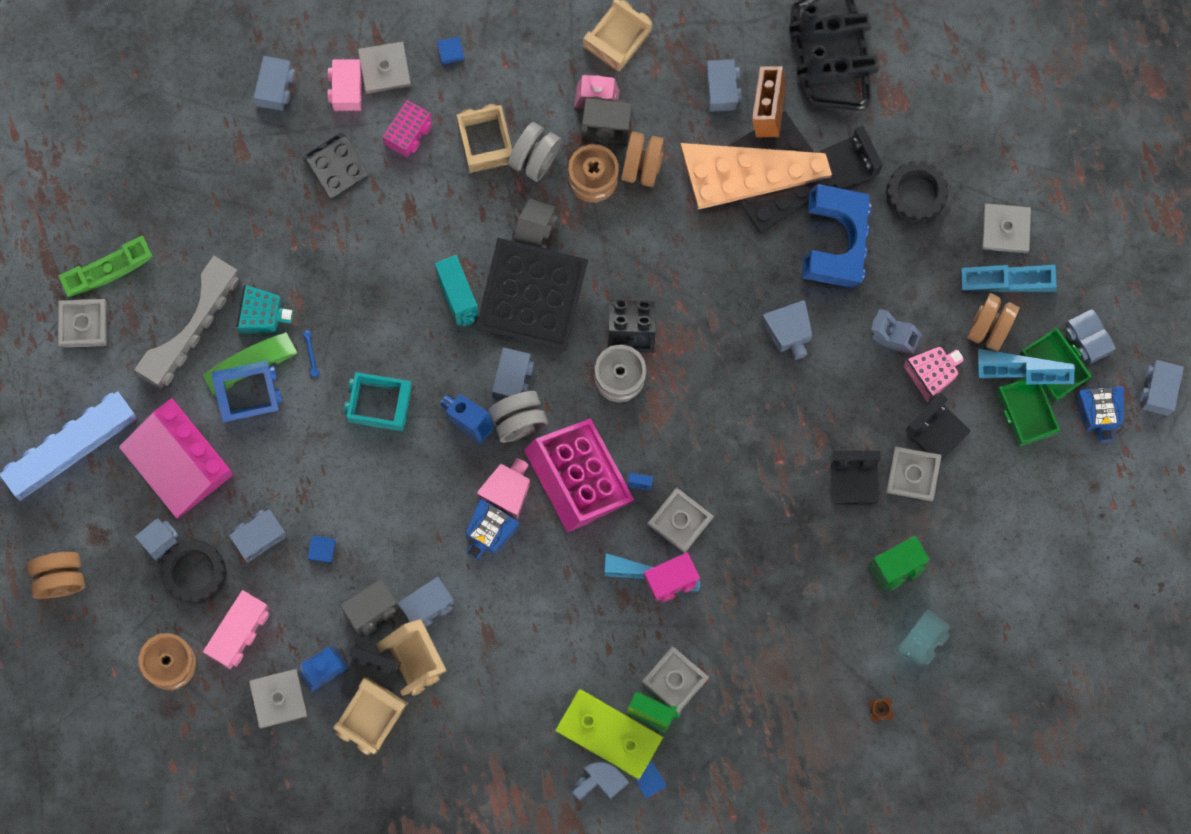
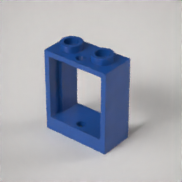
M268 360L212 372V380L223 422L279 410L278 403L282 402L280 389H275L273 381L277 380L274 366H269ZM264 373L271 402L232 411L225 381Z

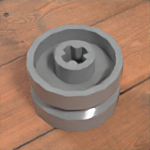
M532 122L515 144L509 157L508 166L517 171H522L526 168V176L538 182L556 157L562 138L553 133H548L544 136V128Z
M615 345L604 350L597 358L594 369L595 386L599 393L607 400L618 403L627 402L638 396L643 389L646 365L638 351L630 346Z
M526 391L497 402L489 408L488 412L492 422L499 424L496 432L500 442H512L525 438L548 425L545 412L537 410L541 404L537 392Z

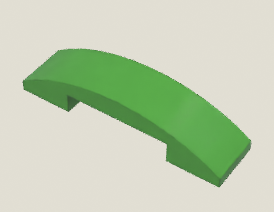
M142 235L123 244L122 249L83 268L77 266L59 275V279L67 296L71 297L112 282L138 268L153 256Z
M283 333L238 352L203 374V377L213 396H215L212 372L265 360L269 361V365L274 362L278 364L296 355L297 351L288 334ZM245 377L225 381L226 389L235 386V382Z

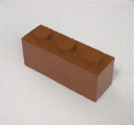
M783 66L760 67L752 118L756 137H779L786 91Z

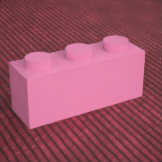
M242 590L203 652L230 670L233 665L237 666L243 658L244 654L241 652L245 646H250L257 635L255 630L259 624L263 625L269 617L270 613L267 612L269 610L267 604Z

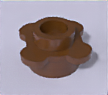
M885 697L880 700L871 699L868 706L871 708L872 713L870 716L871 721L877 723L879 720L886 719L891 721L894 718L891 707L892 700Z

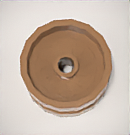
M632 131L625 158L622 181L633 183L637 179L638 171L642 170L641 184L654 187L657 173L659 174L662 162L664 138L652 136L649 139L647 149H644L645 135Z
M595 144L583 146L575 151L569 160L568 183L571 191L578 198L586 202H599L607 199L617 187L619 165L616 156L610 149Z
M990 293L983 306H980L972 322L973 326L967 339L978 344L982 342L988 332L990 334L986 341V348L998 352L1020 307L1008 302L1004 305L1002 311L998 313L1001 298Z
M77 552L48 554L34 558L26 564L28 576L35 579L30 584L33 598L49 599L77 593L86 587L84 575L76 572L82 566L80 554Z
M170 633L157 634L148 639L141 648L139 655V668L143 676L157 688L167 691L176 690L188 684L194 676L197 667L196 655L192 648L182 638ZM168 658H170V664L164 665V661H168Z

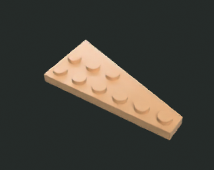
M680 144L698 210L831 178L832 175L825 153Z

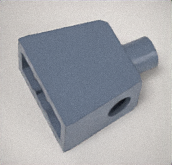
M804 300L763 314L761 322L780 352L791 349L795 360L808 355L804 344L811 341L812 331Z

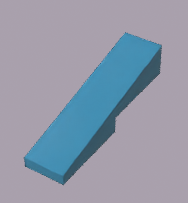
M1008 265L961 268L963 292H1057L1055 265L1009 268Z
M978 349L979 378L1026 377V385L1074 384V364Z
M606 553L604 576L644 579V572L653 567ZM700 581L696 583L697 587L691 591H699Z

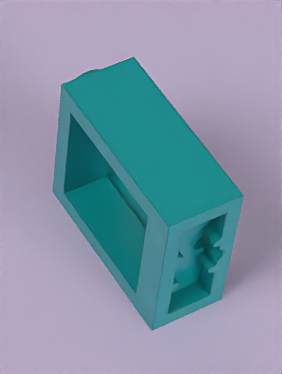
M457 255L434 263L436 277L456 325L468 326L474 323L475 319L478 318L477 303Z
M355 372L354 379L350 378L348 392L351 393L350 401H346L344 406V415H347L348 423L404 432L412 391L411 381ZM361 385L399 391L394 421L356 415Z

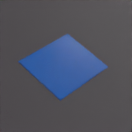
M652 761L648 763L639 780L634 778L645 798L667 787Z

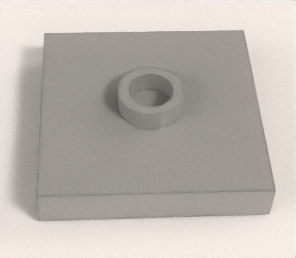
M403 42L358 49L366 94L411 87Z
M985 204L982 250L1028 254L1031 207Z
M106 299L58 301L59 348L107 346Z
M895 447L886 493L933 502L942 455Z
M676 487L647 525L685 554L714 516Z
M672 646L641 684L668 707L677 705L676 714H678L709 677Z
M297 669L249 681L260 729L308 717Z

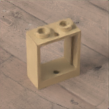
M490 104L480 110L467 109L457 114V124L469 173L508 165L512 147L502 106ZM498 120L504 149L472 156L465 126Z

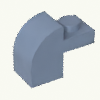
M879 309L871 328L874 333L873 339L879 344L895 351L914 355L922 335L913 324L896 321L887 310Z
M603 762L594 763L584 769L589 778L582 777L573 785L575 790L572 794L580 801L593 788L598 786L610 800L629 782L614 766Z

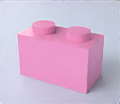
M332 60V68H328V81L332 82V89H328V103H332L334 111H361L360 60Z

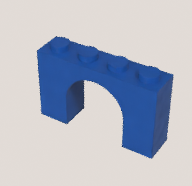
M820 184L810 190L808 213L828 216L838 220L845 227L849 242L846 252L842 255L814 250L807 253L803 258V279L854 288L863 282L866 274L863 266L867 256L865 243L869 234L867 219L871 211L869 194Z

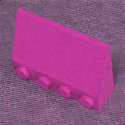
M173 398L155 410L119 446L176 519L184 515L233 476L229 467Z
M591 418L536 438L524 450L567 533L634 501L630 490Z

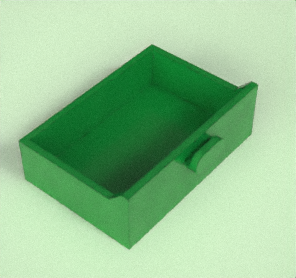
M1057 327L1019 353L1020 356L1074 364V384H1042L1044 391L1053 403L1079 388L1092 377L1079 359L1081 357L1079 350L1075 345L1070 346Z
M1025 378L1005 386H1000L997 389L996 394L1002 406L1003 415L1011 428L1018 447L1055 435L1060 431L1042 384L1026 385Z
M636 691L628 707L627 714L666 733L672 719L677 720L680 712L675 714L678 708L677 705L668 707Z

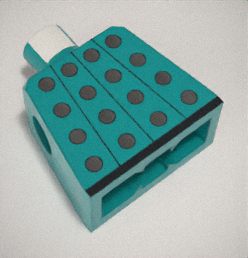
M244 285L236 324L239 334L276 333L278 322L292 323L293 310L281 308L282 301L280 296Z

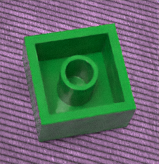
M913 536L875 557L868 568L882 591L887 588L892 591L901 586L906 581L905 578L909 577L912 580L921 575L927 569L925 566L930 559L917 537Z

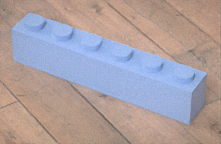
M118 391L115 394L110 393L101 400L102 403L95 408L93 406L89 407L82 413V417L76 421H69L62 427V431L56 435L51 434L47 436L39 447L27 450L23 454V458L16 463L11 462L3 468L0 476L19 501L26 498L138 419Z

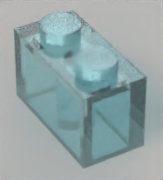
M927 609L897 648V651L918 667H921L924 663L928 665L936 655L933 651L938 644L943 646L949 638L950 634L947 631L951 626Z

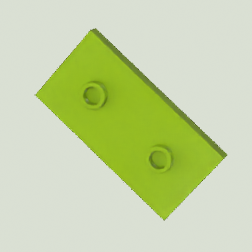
M581 689L578 690L555 732L638 780L663 739L659 734Z

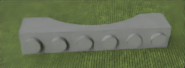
M216 256L212 257L201 273L200 300L191 321L171 341L145 353L134 369L139 377L162 390L164 385L168 386L171 383L175 369L184 364L189 349L191 347L194 348L198 344L202 330L204 328L207 329L211 325L214 313L217 309L220 310L224 306L229 291L235 290L238 286L240 276L237 269Z

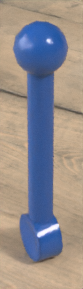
M306 330L303 332V338L306 339L311 364L310 375L316 378L319 376V370L315 365L310 340L312 333Z

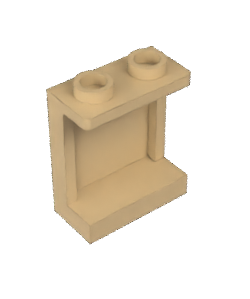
M613 0L612 7L592 33L588 32L583 38V47L620 72L651 32L652 22L644 13H637L633 10L628 2Z
M421 619L402 625L376 644L380 653L391 650L395 660L402 662L400 671L408 685L400 691L402 696L409 693L415 696L423 692L425 685L430 686L440 680L438 676L446 671Z
M366 677L360 684L359 690L344 714L333 728L338 731L336 733L337 736L347 742L351 739L358 744L357 748L360 751L369 755L370 752L372 754L378 752L408 703L369 677Z

